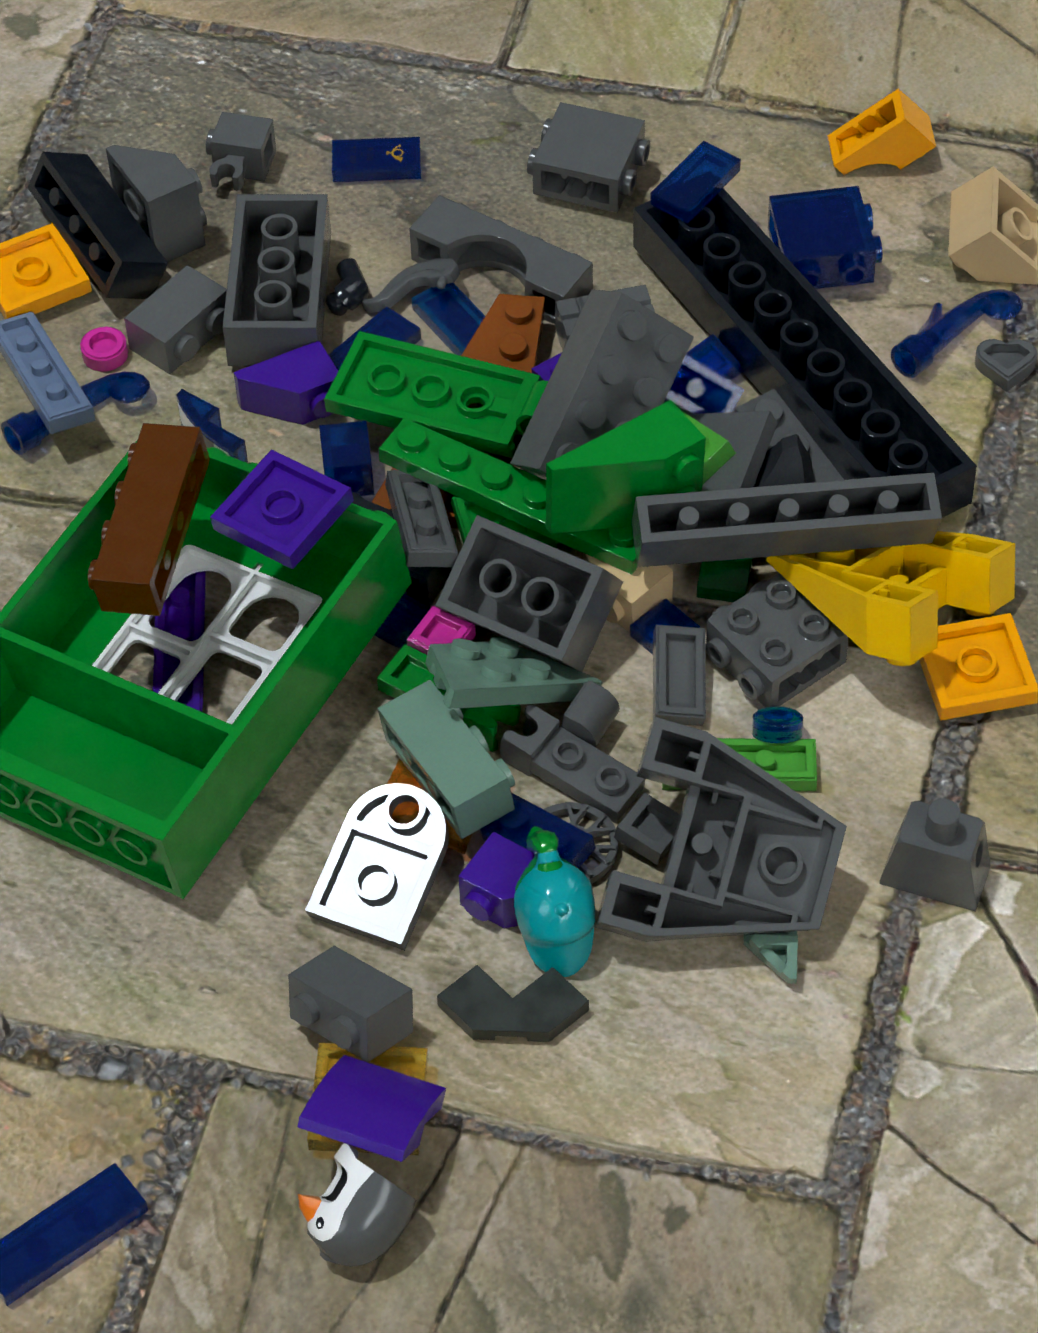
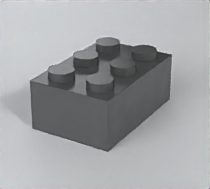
M477 515L435 606L473 623L477 627L515 641L527 649L583 672L623 581L604 568Z

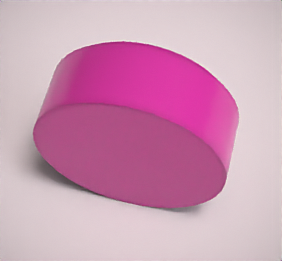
M95 328L86 333L80 343L85 365L95 371L106 372L117 369L124 364L128 357L126 338L116 328Z

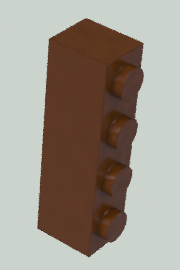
M143 423L137 443L130 445L128 469L124 481H119L116 486L115 508L111 520H106L103 524L101 533L102 546L97 560L93 559L88 570V585L91 590L95 591L101 611L153 616L161 615L210 462L201 427Z

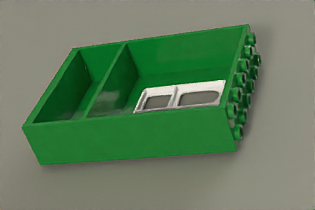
M216 447L207 448L210 462L166 596L167 599L174 588L185 577L196 572L213 571L228 578L231 584L230 597L199 639L187 641L151 626L150 620L153 615L101 611L95 591L89 588V566L93 559L97 560L102 546L101 533L103 524L106 520H111L115 508V489L119 481H124L128 469V452L0 611V817L182 899L189 893L412 583L409 569L406 565V557L397 520L383 511H371L353 503L349 505L294 569L215 531L210 516L257 466V463H246L228 456ZM262 599H285L295 605L299 612V621L294 631L283 646L276 651L266 650L230 634L231 628L243 612L253 603ZM142 643L154 649L157 648L180 660L179 666L159 693L110 673L131 645ZM215 653H224L262 670L258 680L227 722L177 702L207 660Z

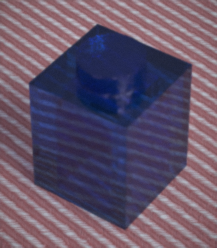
M367 421L319 425L324 475L351 487V491L360 496L375 495Z

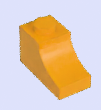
M899 88L827 135L833 165L843 175L860 167L873 164H891L901 170L936 147L929 115Z

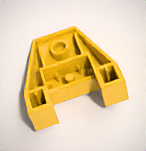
M937 531L933 542L927 544L766 557V561L866 654L885 658L889 664L895 666L913 665L917 660L937 648L938 609L943 606L950 605L963 608L967 614L972 616H989L1015 598V543L975 534Z

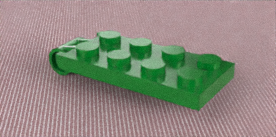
M359 331L324 401L327 412L394 429L403 418H406L474 449L513 458L516 452L513 439L515 435H524L548 381L542 380L541 375ZM472 403H480L483 405V407L480 408H468V406Z

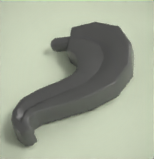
M436 258L419 262L396 275L377 296L364 299L361 302L366 312L376 313L391 308L417 287L431 286L442 290L446 284L455 282L460 275L459 268L452 258Z

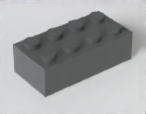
M237 194L223 319V334L228 366H251L319 340L322 344L331 243L328 194Z
M591 289L510 464L546 480V463L663 404L694 336L623 292Z

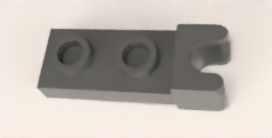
M534 705L526 706V719L523 725L525 736L510 730L503 734L500 744V754L503 761L527 776H530L532 773L579 802L599 809L612 822L617 823L644 789L646 779L637 777L636 771L566 729L559 727V720Z

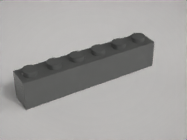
M924 473L639 496L635 499L631 524L637 567L927 544L933 542L942 520L935 474Z

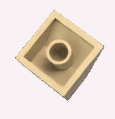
M994 166L951 191L948 257L958 268L967 271L977 281L1038 285V204Z

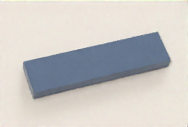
M28 312L1 320L0 352L49 433L54 434L96 421L93 406L34 313Z

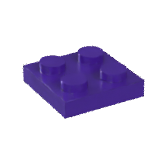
M271 449L210 516L215 531L294 569L354 499L351 487Z

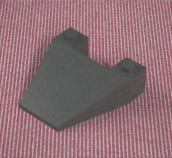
M655 717L649 728L636 776L687 790L664 875L660 884L612 870L607 879L595 928L644 942L819 930L847 826L707 731Z

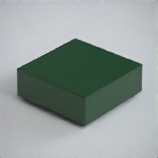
M753 558L702 562L697 582L696 597L735 602L746 595Z

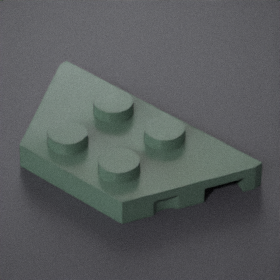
M493 637L490 642H473L458 638L454 639L452 643L430 644L425 661L429 672L434 675L433 681L437 689L446 690L443 702L449 709L568 702L574 700L585 682L590 680L600 686L602 684V681L598 678L522 648L515 641L503 637Z

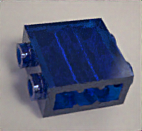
M859 186L769 196L767 228L770 240L815 289L874 282L876 263H882L883 259L882 243L879 235H872V207L870 203H863Z

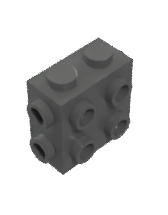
M560 102L553 119L547 118L544 123L539 148H533L528 158L527 173L533 175V194L618 213L625 196L631 197L634 192L638 166H645L649 157L650 140L645 139V120Z
M779 573L768 581L762 580L758 582L746 595L730 605L719 607L713 612L710 618L707 619L705 649L708 657L717 667L725 668L738 681L746 696L752 700L757 699L769 712H772L846 663L849 637Z

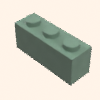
M428 680L377 709L386 741L424 791L437 802L446 820L458 836L463 839L515 810L510 789L515 786V780L509 767L501 758L494 761L490 756L488 744L481 731L475 725L470 728L467 727L463 721V714L460 708L449 709L445 706L443 702L445 695L443 696L434 683Z

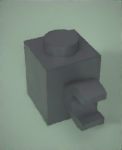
M228 112L221 113L215 129L211 128L206 138L207 155H212L213 163L209 169L212 187L217 188L219 181L224 177H232L233 187L236 191L243 188L245 179L265 181L276 154L273 119Z

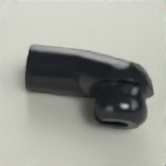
M347 258L339 262L336 271L341 282L334 287L335 291L326 297L328 308L337 316L344 315L349 309L354 310L368 297V285L357 261L353 258Z

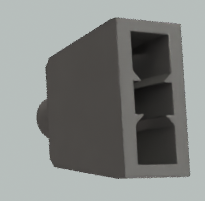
M937 799L931 804L921 801L911 802L892 844L879 884L976 912L990 871L985 822L978 817L960 813L957 804L949 799Z

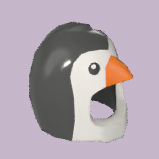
M343 1143L334 1156L337 1171L326 1192L319 1197L298 1194L299 1208L308 1222L307 1234L320 1248V1256L326 1261L353 1267L365 1265L380 1258L397 1242L409 1224L417 1200L357 1160L359 1153L357 1149L352 1145Z

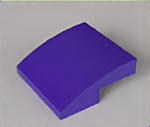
M344 1055L328 1071L313 1092L299 1117L297 1127L403 1162L420 1145L424 1125L442 1109L446 1088Z

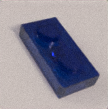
M512 792L515 810L480 829L483 841H486L492 832H495L527 850L526 840L532 827L537 826L543 830L555 832L559 839L557 848L559 856L577 868L596 849L592 835Z

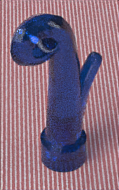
M996 289L979 293L953 307L943 315L942 304L939 302L935 303L928 320L915 335H908L892 348V363L901 374L914 378L933 363L934 356L980 316L985 314L994 320H1009L1020 313L1023 309V302L1019 295L1012 291Z
M124 371L109 374L80 387L94 407L110 397L119 403L137 402L147 395L150 389V382L140 373ZM36 410L27 414L20 412L1 424L2 434L7 444L18 455H23L39 446L41 440L50 435Z

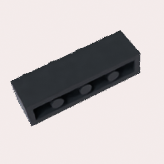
M42 151L27 187L106 298L147 299L155 292L168 262L88 154Z

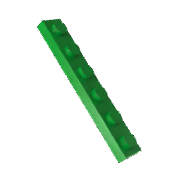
M403 418L379 447V461L437 486L446 492L631 575L638 568L632 526L550 534L545 528L546 480L406 418Z

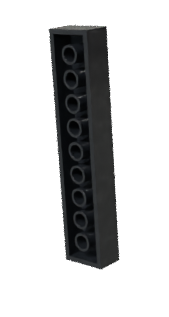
M711 174L633 208V247L762 394L773 389L777 391L844 480L934 473L942 518L972 503L977 465Z

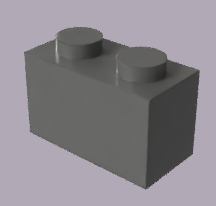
M186 265L124 317L130 350L168 374H171L184 362L191 360L197 351L215 335L223 332L227 289Z
M336 946L329 948L288 974L290 1018L366 1062H370L413 1033L412 988Z

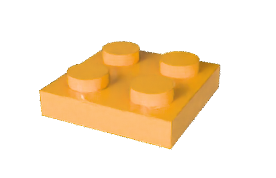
M53 223L0 243V312L5 319L28 312L37 314L92 292L89 277Z
M1011 613L938 626L937 648L919 659L940 721L1038 703V684Z

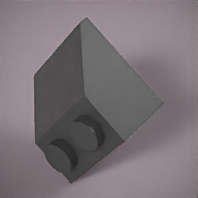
M112 145L106 148L112 188L167 262L206 245L203 226L207 225V218L200 205L198 195L202 193L203 189L201 181L193 168L187 169L179 158L172 153Z

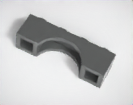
M441 195L431 203L409 228L411 259L419 263L436 258H452L456 262L459 271L474 267H493L507 271L517 277L524 285L525 296L545 297L544 320L555 324V301L586 296L593 289V262Z

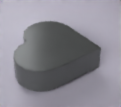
M989 339L977 346L975 366L980 373L1007 392L1035 370L1038 353L1034 345L1025 340H1012L1005 343L1001 340Z

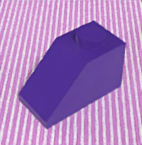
M320 340L233 372L237 401L241 410L301 425L333 414L326 411L324 398L338 370Z
M492 832L458 876L460 905L471 916L480 921L489 920L504 929L518 926L514 908L515 888L523 871L530 861L533 860L534 853Z

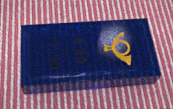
M420 137L332 140L333 182L421 179Z

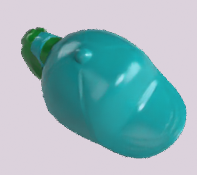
M534 826L526 840L527 848L533 851L534 858L530 861L517 882L514 895L515 915L526 948L534 963L544 972L553 967L563 977H569L577 973L584 966L591 953L596 922L594 892L591 882L585 874L559 856L557 851L559 839L555 832Z

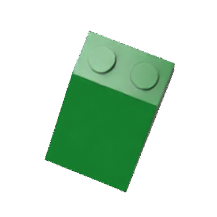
M669 400L546 463L545 528L550 534L628 527L632 526L631 521L636 497L701 492L706 437L674 402Z

